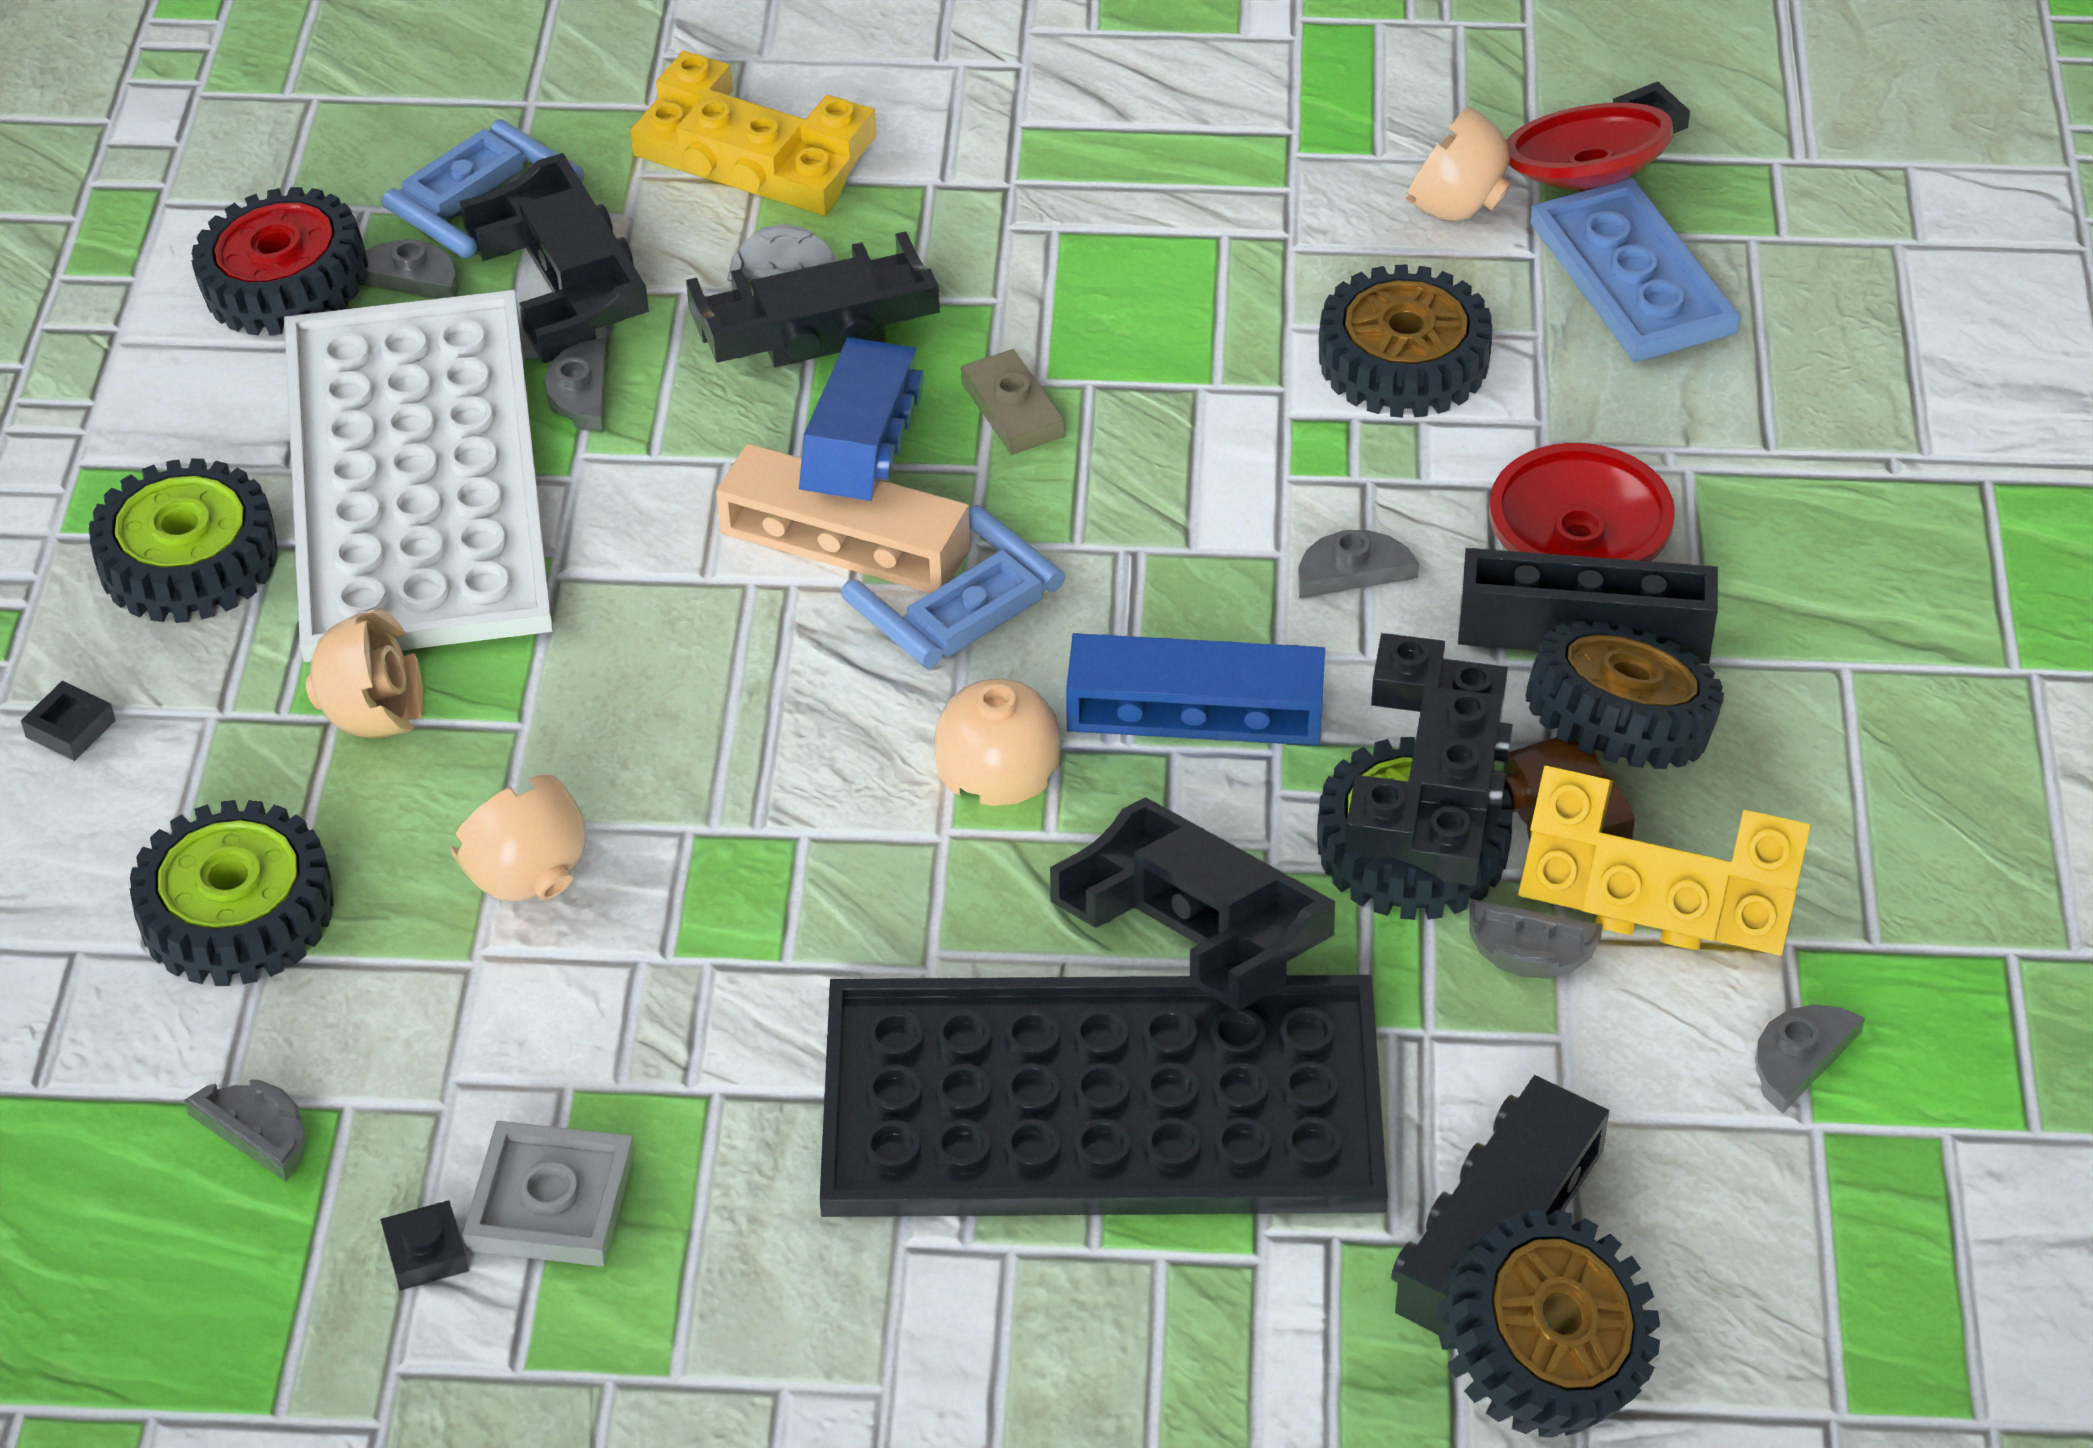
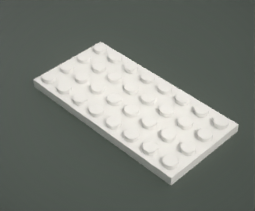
M515 290L284 316L299 638L303 662H311L318 640L331 627L353 615L377 608L388 611L404 629L406 635L396 638L401 650L553 632Z

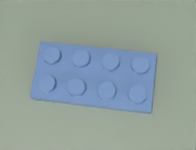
M1633 178L1532 205L1531 225L1634 363L1738 332L1740 315Z

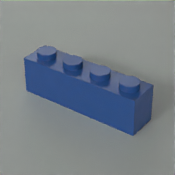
M847 337L804 433L799 490L871 501L879 480L889 481L894 454H900L904 430H909L914 405H919L922 394L924 371L914 369L916 348Z
M1072 633L1066 685L1067 731L1320 746L1325 647Z

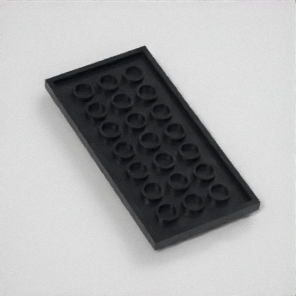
M1287 975L1285 986L1240 1011L1234 1010L1190 984V976L830 979L819 1198L821 1217L1386 1213L1388 1192L1372 975Z

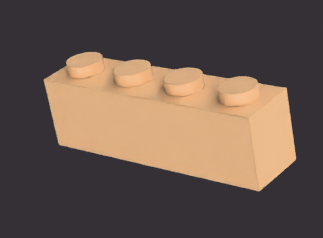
M749 443L746 444L716 489L721 534L928 593L935 591L953 579L971 548L969 504L879 480L871 501L799 490L802 458Z

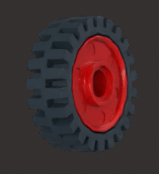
M290 187L287 196H282L280 189L277 188L267 190V199L259 200L257 194L245 197L247 206L241 208L236 203H233L224 209L227 218L215 215L208 222L210 230L202 229L196 237L198 244L193 245L192 248L193 260L191 262L210 313H213L214 318L220 324L226 322L229 329L239 332L244 327L247 334L259 335L264 327H266L269 336L281 335L284 326V316L325 312L327 309L331 311L342 310L346 307L344 298L353 300L359 293L358 284H364L367 277L365 267H368V258L359 227L351 209L345 202L341 204L339 197L331 193L325 197L322 190L314 188L306 196L302 187Z

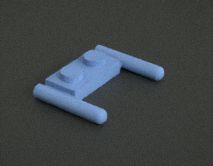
M498 119L492 124L490 131L482 129L403 180L402 189H389L382 198V205L452 252L468 259L474 256L477 251L478 245L476 240L446 221L461 210L460 201L488 193L523 170V162L526 160L534 164L537 160L557 155L558 153L503 119ZM569 161L577 176L583 182V169Z
M974 505L969 508L970 528L996 548L998 552L908 606L905 616L902 617L857 579L847 581L842 587L841 596L848 604L926 669L934 667L941 659L942 654L947 658L1042 600V592L1045 590L1054 592L1064 583L1065 573L982 506Z

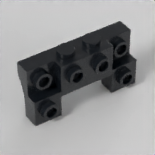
M564 153L537 160L524 174L501 188L460 201L464 229L469 236L476 240L478 245L477 251L483 261L498 256H505L526 248L551 289L552 293L519 303L523 330L543 363L553 361L563 350L578 343L596 339V328L649 312L646 285L634 267L632 253L624 237H615L606 207L603 204L595 205Z
M906 231L895 234V255L871 260L863 242L852 244L853 258L752 280L753 295L742 269L730 271L732 291L706 297L703 294L697 277L686 280L690 312L702 342H708L716 363L768 352L774 367L840 353L847 337L885 343V325L940 313L939 286L931 268L924 266L919 259Z
M1381 633L1373 675L1371 706L1420 712L1409 782L1355 775L1346 824L1345 852L1400 860L1418 866L1444 882L1477 886L1488 810L1501 811L1506 772L1494 770L1495 761L1508 763L1513 724L1501 722L1508 667L1444 659L1445 641Z
M1147 797L1123 808L1105 832L1089 846L1050 867V902L1089 925L1097 928L1136 908L1198 944L1190 949V984L1236 1011L1246 1008L1285 986L1287 962L1334 936V900Z

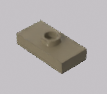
M1014 349L961 366L962 385L1011 455L1065 437L1063 417Z

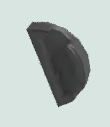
M788 224L764 227L745 240L731 259L727 280L731 281L730 271L742 269L747 282H752L754 279L838 260L827 243L808 229Z
M406 239L377 244L366 250L368 267H365L367 277L362 285L436 299L456 297L458 281L452 258L439 247L415 239Z
M605 338L584 341L563 350L549 364L544 379L550 410L556 414L559 412L560 415L573 420L574 427L581 430L603 432L607 357Z
M1343 530L1322 537L1305 551L1298 566L1299 598L1418 578L1419 562L1407 546L1389 535L1369 530Z
M1473 899L1470 902L1469 934L1479 953L1497 968L1521 977L1552 978L1573 972L1592 958L1601 940L1603 928L1601 924Z
M1812 1004L1788 1009L1771 1020L1758 1039L1755 1053L1756 1072L1762 1082L1761 1091L1763 1096L1783 1114L1862 1033L1865 1018L1841 1007Z
M251 1079L249 1080L250 1086L233 1085L217 1089L216 1083L211 1084L184 1100L189 1116L285 1182L289 1180L301 1164L307 1140L298 1105L283 1089L261 1080Z

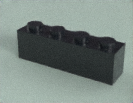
M1465 548L1458 645L1538 651L1545 635L1550 630L1555 631L1556 626L1566 624L1571 627L1573 622L1584 621L1592 628L1594 621L1607 622L1612 630H1617L1618 625L1632 627L1633 634L1642 636L1644 630L1656 634V642L1663 644L1670 640L1681 646L1680 654L1691 652L1700 658V663L1709 664L1718 612V567Z
M1536 1075L1532 1077L1519 1097L1509 1095L1498 1111L1493 1125L1494 1134L1486 1146L1478 1142L1468 1153L1460 1172L1461 1182L1451 1195L1444 1191L1436 1199L1427 1218V1231L1418 1245L1409 1241L1397 1257L1391 1274V1280L1398 1283L1395 1313L1437 1335L1449 1326L1450 1323L1437 1320V1304L1447 1297V1295L1439 1291L1443 1278L1452 1271L1449 1266L1477 1237L1518 1213L1522 1216L1530 1210L1545 1209L1546 1216L1557 1210L1564 1211L1603 1153L1610 1110Z

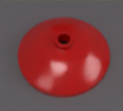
M1601 103L1561 110L1521 126L1506 140L1510 156L1508 165L1528 179L1561 189L1579 190L1582 192L1611 185L1633 176L1662 154L1673 138L1672 120L1661 109L1637 103Z
M1591 443L1553 444L1534 449L1519 456L1509 463L1496 478L1492 486L1489 502V518L1496 537L1508 551L1651 562L1667 545L1672 534L1675 517L1672 495L1665 482L1652 468L1623 451Z

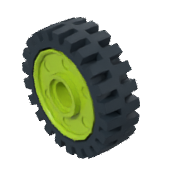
M191 458L188 468H182L180 460L177 459L166 461L167 471L160 473L154 464L142 468L143 479L140 481L132 474L120 480L122 491L111 487L103 495L105 505H96L93 511L94 521L89 523V540L92 555L102 587L106 594L111 595L112 601L120 608L127 605L129 613L141 617L148 611L151 621L164 622L168 613L172 612L176 623L189 622L190 612L199 611L201 620L215 616L213 606L220 604L227 612L238 606L237 594L248 600L257 593L256 582L266 583L270 577L269 567H275L277 560L276 549L278 547L275 526L266 494L262 492L260 484L255 479L249 481L245 471L237 467L230 473L228 464L220 461H215L210 469H207L205 459Z
M1400 737L1399 749H1393L1388 739L1375 742L1373 755L1363 746L1352 752L1351 763L1343 759L1335 766L1333 777H1327L1323 785L1322 795L1320 796L1317 822L1318 855H1321V865L1326 875L1332 873L1333 885L1340 892L1350 888L1351 900L1362 907L1373 898L1375 913L1388 916L1392 906L1401 907L1400 919L1415 920L1417 908H1425L1428 919L1442 918L1444 904H1447L1452 912L1457 914L1467 910L1469 898L1481 901L1487 897L1489 886L1495 888L1501 880L1503 869H1506L1511 846L1513 810H1511V798L1508 790L1503 791L1501 811L1488 810L1477 886L1444 882L1430 872L1400 860L1345 852L1346 824L1355 775L1409 782L1415 737Z
M236 800L221 801V813L212 815L207 804L194 809L196 820L193 822H189L183 814L170 821L172 834L162 829L157 830L150 837L152 849L142 847L136 856L138 867H132L131 888L129 890L135 920L145 947H148L150 955L158 964L164 962L168 972L178 977L185 971L188 980L198 984H203L208 974L211 973L215 986H230L232 974L240 973L243 985L258 981L257 969L264 967L270 977L284 971L283 957L296 964L306 956L305 944L315 947L323 937L321 926H329L332 917L331 906H334L330 870L319 837L313 829L308 830L306 821L297 814L289 819L287 809L275 804L266 814L262 801L248 800L244 811H239Z

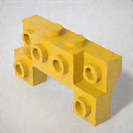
M683 50L656 80L657 100L630 129L633 156L826 216L839 200L844 184L855 163L875 139L876 118L874 108L828 94L824 96L806 119L729 96L733 91L730 64Z
M1544 766L1530 828L1532 835L1518 896L1596 914L1595 923L1603 925L1602 929L1633 936L1636 924L1662 929L1659 942L1699 951L1701 940L1706 939L1775 955H1783L1811 824L1743 809L1731 862L1602 833L1613 781Z

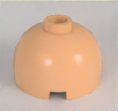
M1470 106L1465 108L1448 128L1455 134L1453 136L1449 134L1441 145L1437 144L1407 192L1409 195L1406 197V201L1439 220L1458 222L1469 219L1483 206L1493 211L1511 186V182L1503 178L1510 162L1508 143L1501 131L1488 118Z
M377 608L353 615L331 627L318 640L311 660L310 674L306 678L307 694L312 705L317 710H322L325 717L343 733L367 739L391 737L409 732L415 728V726L409 723V717L413 720L422 717L424 710V688L419 663L415 653L403 656L396 638L404 636L406 633L401 624L388 611Z
M999 678L980 680L963 687L945 705L936 725L934 748L937 774L948 789L960 796L961 788L968 793L979 795L980 804L990 806L1018 804L1039 795L1048 787V777L1055 769L1059 770L1062 762L1061 739L1056 714L1036 690L1022 682Z
M539 775L529 778L536 789L527 791L520 796H517L511 787L499 792L477 808L459 827L455 835L462 846L461 848L451 846L450 853L463 872L483 892L503 901H526L537 896L541 901H545L559 895L571 884L573 877L570 873L581 860L585 848V820L576 801L555 775Z

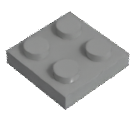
M496 1120L462 1234L466 1251L605 1267L635 1156L633 1136Z

